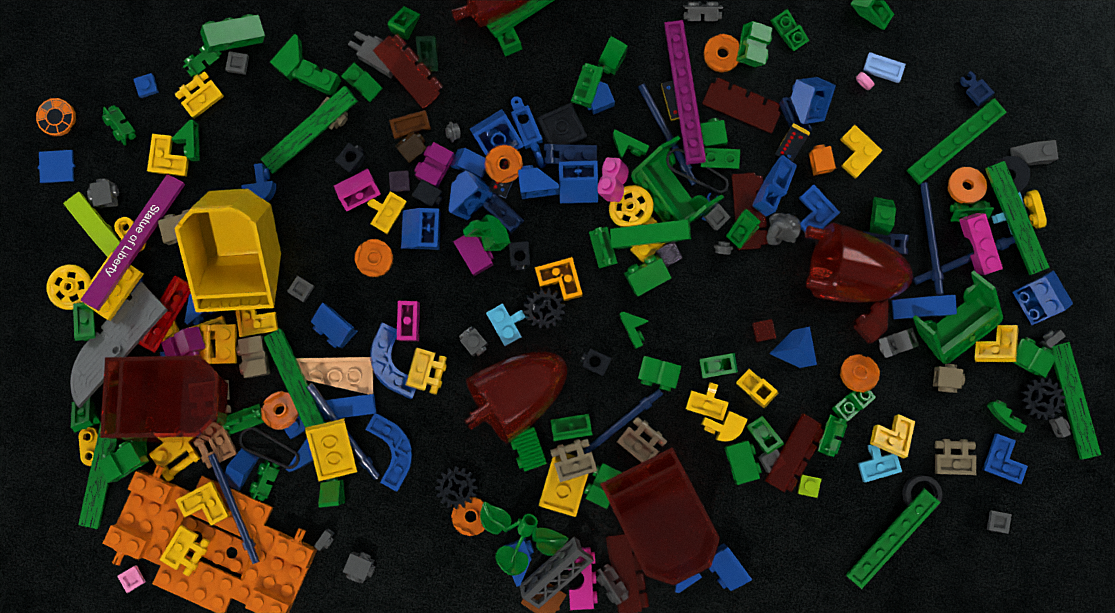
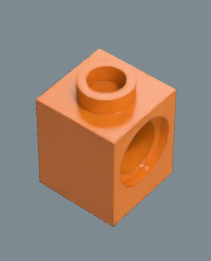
M823 144L813 147V150L809 153L813 175L832 172L836 167L831 146L825 147Z

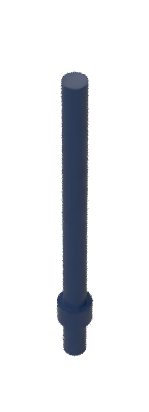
M640 85L638 88L668 142L674 137L646 85ZM675 143L671 149L679 148L678 144ZM674 151L673 153L680 164L681 172L696 179L691 170V164L686 165L683 153ZM688 179L691 186L697 184L696 182Z
M921 183L920 187L933 270L931 277L935 283L936 296L944 295L942 283L944 276L943 271L940 269L928 183Z
M1010 236L996 240L995 245L997 250L1002 251L1016 242L1014 237ZM974 252L940 266L941 271L945 273L971 262L970 255H973ZM933 270L914 277V283L917 285L931 279Z
M310 383L306 386L329 420H339L314 384ZM348 432L352 451L360 460V465L363 469L366 468L374 480L377 479L380 474L372 465L373 461L364 454Z
M659 388L647 398L644 397L640 400V404L589 444L590 446L583 449L584 454L595 450L643 410H648L652 403L663 395Z
M215 453L211 454L208 458L243 540L242 546L245 551L247 550L252 564L258 563L260 560L254 548L256 546L254 540L249 536Z

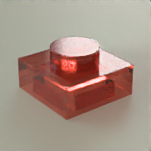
M772 319L752 323L756 342L776 338Z

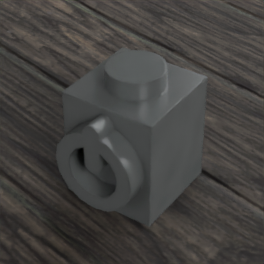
M98 179L96 183L90 184L87 195L91 205L99 209L118 206L117 196H119V190L115 183L108 179Z
M472 326L459 336L461 343L472 356H480L487 350L486 346L488 343Z
M352 552L349 555L343 572L347 573L346 577L348 579L363 583L368 577H372L376 566H373L375 560L370 559L371 555L360 552L358 554Z

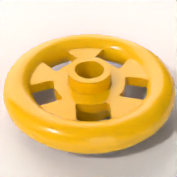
M636 185L624 187V194L620 202H610L609 204L610 217L621 228L644 225L650 219L653 212V199L650 193ZM632 193L633 197L625 200L624 195ZM641 196L645 200L642 204L637 200ZM622 203V210L617 211V204ZM633 204V208L628 209V206ZM640 210H643L644 214L638 218L636 215ZM624 215L631 217L629 222L622 220Z
M63 265L54 270L47 281L48 297L57 307L73 310L74 303L82 302L80 300L72 302L70 297L76 294L80 297L91 282V277L83 268L77 265ZM68 273H76L75 279L70 277L68 278ZM58 277L63 279L60 286L55 284ZM84 281V289L79 290L78 282ZM70 283L71 289L67 290L66 286ZM59 291L65 295L62 300L56 295Z

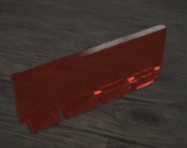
M398 33L393 38L389 35L372 51L424 109L440 94L438 90L443 85L435 76L430 80L427 79L431 74L430 70L422 61L417 66L414 64L419 58L410 47L404 51L401 49L406 43Z
M717 78L715 84L711 83L702 103L703 105L772 134L781 113L778 111L779 103L768 99L766 105H763L765 97L750 92L748 98H746L747 90L734 84L731 91L727 90L730 83L720 78Z
M755 173L733 174L735 222L741 213L747 209L761 221L758 225L759 228L767 227L766 216L752 207L758 194L756 191L760 190L763 184V176H755ZM758 229L741 249L737 247V250L761 248L760 245L768 244L766 240L767 230L759 231Z
M802 414L766 478V482L783 492L786 489L791 492L793 491L798 482L793 477L794 474L801 477L808 464L803 461V458L805 457L810 460L817 448L816 445L812 444L813 440L819 443L823 437L824 430L820 428L822 424Z
M629 534L606 537L610 565L613 566L619 576L613 582L616 585L622 581L629 591V598L624 601L620 598L622 603L617 605L618 613L642 612V608L649 607L647 593H639V590L646 589L644 574H636L635 572L643 570L640 554H632V551L639 550L637 536L629 537Z

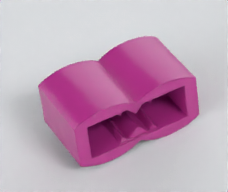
M607 157L602 167L603 176L598 183V193L606 201L620 202L624 194L623 184L628 178L629 171L620 158Z

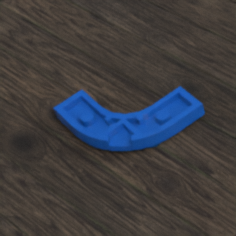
M381 323L370 350L372 369L384 386L412 399L416 388L405 385L408 375L399 371L391 359V351L397 337V329Z
M375 413L365 430L383 439L389 445L392 453L390 465L380 483L398 492L411 467V444L405 432L397 424Z

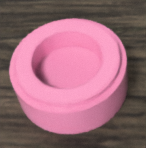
M863 72L856 76L857 82L866 90H870L875 85L870 77Z

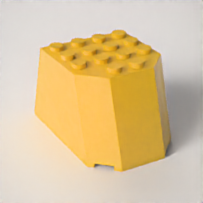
M249 189L208 191L190 208L174 228L195 311L211 312L274 308L281 251L271 204Z

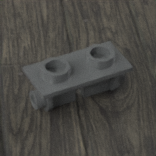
M688 2V5H683L687 9V12H684V19H687V21H701V14H704V21H718V19H722V12H719V9H723V7L718 5V2H707V5H699V2Z
M606 564L602 567L603 572L601 568L596 571V579L601 586L604 585L608 591L606 593L607 597L612 603L615 602L618 605L622 603L620 598L623 601L629 598V591L623 582L620 581L616 585L613 582L619 578L613 566Z

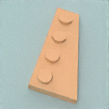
M370 357L296 358L305 379L308 381L368 395L374 394V371L371 366Z

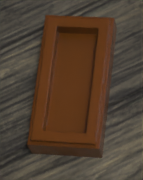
M426 110L389 120L394 139L405 137L411 132L416 134L431 129Z

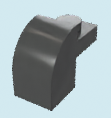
M913 328L878 339L880 350L886 358L919 346Z

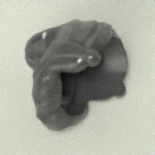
M774 213L770 216V228L766 236L768 244L778 245L782 240L795 243V238L800 234V220L791 214Z

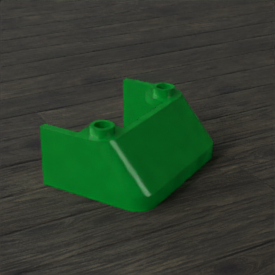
M679 136L660 145L634 169L632 180L636 186H640L650 193L653 199V209L662 222L688 219L692 223L722 200L724 196L720 195L710 202L702 195H697L693 199L690 197L666 163V157L670 148L681 139ZM671 153V155L669 156V163L671 167H673L675 164V156L673 153Z
M975 271L971 272L974 285L965 290L964 303L956 308L957 314L946 316L937 324L932 320L923 322L916 315L913 317L918 334L943 364L952 362L996 328L1003 319L996 288Z

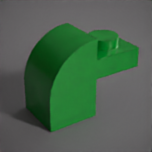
M486 215L481 220L471 221L463 230L465 237H481L485 251H501L510 243L506 227L498 218L492 215Z

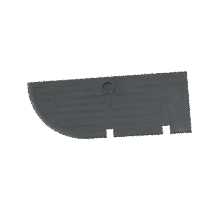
M140 282L130 293L133 298L130 301L128 299L124 301L112 320L104 322L101 326L103 329L102 333L100 334L96 331V338L89 339L79 352L72 368L70 380L71 394L78 408L84 405L168 311L143 282Z

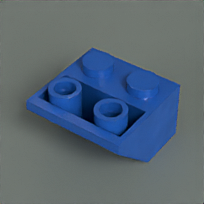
M597 161L559 162L560 204L598 203Z
M416 208L403 210L402 249L440 250V209Z
M1054 270L1013 291L1031 325L1063 312L1073 304Z

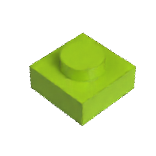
M801 474L797 493L818 498L821 479Z

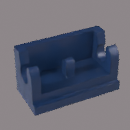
M791 97L782 98L779 105L789 128L795 123L805 130L811 131L812 127L809 123H800Z
M492 195L491 200L483 204V208L490 215L498 218L510 234L524 222L498 195Z

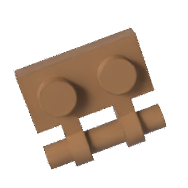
M222 419L204 427L205 436L203 437L199 431L192 433L195 440L193 443L195 447L199 448L202 455L201 459L203 463H206L208 469L212 468L208 458L209 455L215 453L219 463L238 453L227 429L223 428ZM208 441L213 449L210 453L205 445Z

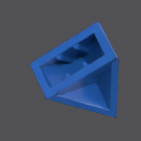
M810 327L792 330L769 353L799 368L817 365Z

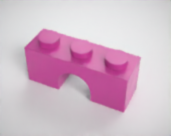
M975 213L959 219L964 237L971 241L974 249V254L970 256L975 272L987 275L1003 269L986 214Z
M590 547L582 548V550L593 556L594 561L591 564H595V552H591ZM579 556L574 563H581L585 559ZM591 564L581 572L584 576L583 583L578 587L569 588L570 610L594 609V603H597V591L593 592V584H596V572H592Z

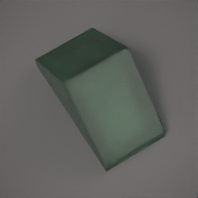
M416 36L419 72L438 71V43L436 37Z

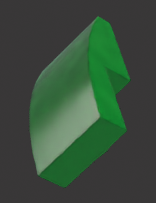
M788 9L770 20L792 51L810 41L800 24H796Z
M851 391L832 407V410L839 418L845 419L848 422L876 397L871 391Z
M999 400L988 402L989 410L1001 423L1017 433H1024L1027 426L1021 423V419L1010 416L1012 410L1007 408L1006 403Z

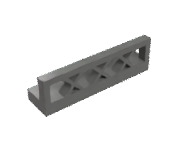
M573 537L521 583L522 598L539 609L594 561L593 556L582 550L580 540ZM579 556L585 559L581 563H574ZM571 569L568 575H560L563 570ZM550 582H557L554 587H547V584ZM544 593V596L539 600L533 598L536 594Z

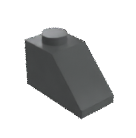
M1056 140L1034 142L1010 148L1011 156L1023 159L1028 166L1049 164L1058 159Z

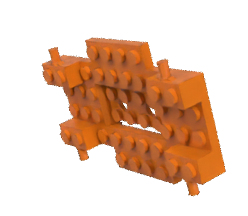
M156 465L153 474L144 470L135 472L128 487L131 493L117 523L110 526L102 543L117 552L112 561L113 564L120 566L124 555H129L135 559L144 558L160 565L152 583L153 585L215 613H226L232 598L246 604L245 608L255 613L290 612L317 552V548L302 542L305 530L298 528L295 538L267 526L266 522L273 507L230 488L249 536L256 544L254 548L260 562L252 564L247 550L245 551L242 546V539L191 516L184 518L176 500L191 491L160 478L165 467ZM201 476L196 489L213 481L230 514L229 517L214 525L241 537L219 482ZM202 509L191 514L209 522ZM180 525H183L193 532H200L202 540L205 538L210 541L207 546L208 550L202 557L242 576L241 578L236 577L201 560L198 561L196 570H193L190 576H186L183 574L186 566L181 564L179 569L175 570L160 561V558ZM228 548H236L237 556L235 558L228 557ZM187 555L186 558L191 560L192 556Z

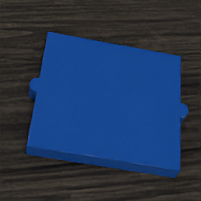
M73 150L39 152L38 169L40 171V183L74 181V168L76 165L73 161Z

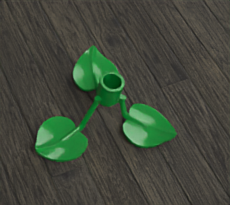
M486 501L482 505L480 520L482 526L488 532L499 534L502 530L507 532L518 526V533L521 537L515 550L510 546H503L496 553L497 564L508 575H519L528 566L527 555L518 551L525 537L532 535V541L536 542V548L541 553L553 556L569 539L556 531L547 528H537L538 520L534 515L526 514L522 519L519 518L517 522L511 525V517L506 511L492 506Z

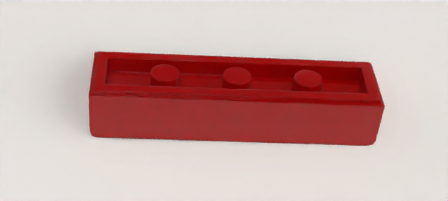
M177 276L173 277L160 298L161 303L168 311L138 343L139 345L154 353L157 351L188 299L189 294H191L188 282Z

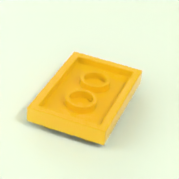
M113 252L110 253L106 261L103 263L101 268L98 270V272L93 277V279L88 284V286L83 291L78 300L81 301V298L84 296V294L86 293L92 282L95 280L101 269L104 267V265L106 264V262L108 261ZM130 265L101 309L98 311L92 307L90 308L111 321L144 273Z
M344 419L305 428L319 481L357 472Z
M566 453L567 459L576 456V455H572V454ZM559 455L552 458L539 506L576 517L588 474L560 482L554 463L561 461Z

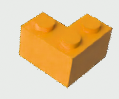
M572 257L535 267L540 287L544 288L559 283L564 301L582 297L583 294Z

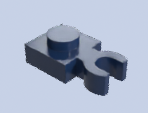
M972 71L967 75L970 81H967L964 77L960 79V84L968 87L966 94L977 106L988 100L995 93L983 79L977 82L976 76Z

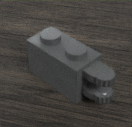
M356 31L354 35L364 43L362 46H359L355 42L350 41L348 45L357 51V56L361 61L392 78L403 60L400 51L393 46L387 47L384 45L385 42L376 36L372 38L368 35L367 37Z

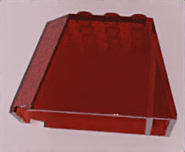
M202 356L105 357L100 438L151 443L208 442L226 423L228 383Z
M673 448L601 483L603 491L647 577L676 585L712 566L720 537Z

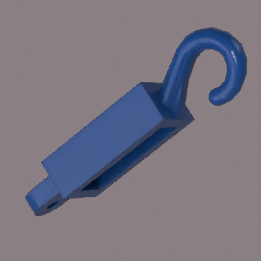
M513 97L511 105L514 111L511 112V116L525 149L531 147L538 166L545 168L546 164H544V159L538 145L543 143L531 110L528 105L524 106L520 97ZM528 115L529 120L527 123H519V116Z

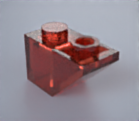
M878 300L870 307L872 311L867 315L863 313L855 320L857 324L853 327L868 344L873 343L887 331L889 307L887 300L881 303Z

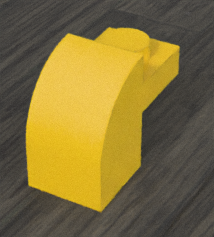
M750 369L736 382L741 389L763 408L778 394L774 387L766 380L760 379Z
M727 411L722 424L704 417L701 425L705 426V431L715 434L717 431L716 440L731 441L742 433L748 419Z

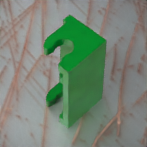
M588 63L583 65L571 102L588 108L592 107L603 74L602 67Z
M589 414L551 420L554 441L592 435Z

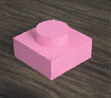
M137 565L117 576L126 593L146 582Z

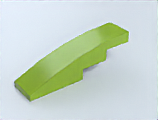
M77 192L63 203L107 257L111 252L115 251L121 242L120 238L111 226L106 224L97 210L89 204L81 192Z

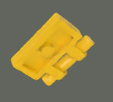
M205 71L200 75H195L191 82L187 85L183 84L179 87L180 90L175 93L179 100L186 96V99L181 104L194 119L224 97L212 80L206 84L204 83L209 78ZM199 85L200 89L191 94L190 91Z
M416 348L405 385L424 391L426 385L429 384L431 385L430 393L437 394L438 388H441L442 385L441 377L443 371L446 370L447 365L445 363L447 357L439 356L437 362L434 361L435 353ZM431 368L436 369L434 378L429 377Z
M180 525L161 556L160 561L175 570L179 569L182 564L186 566L183 574L190 576L192 571H195L198 567L197 563L201 556L207 552V546L210 541L203 538L200 544L196 543L195 541L199 535ZM190 549H193L195 553L190 560L186 556Z

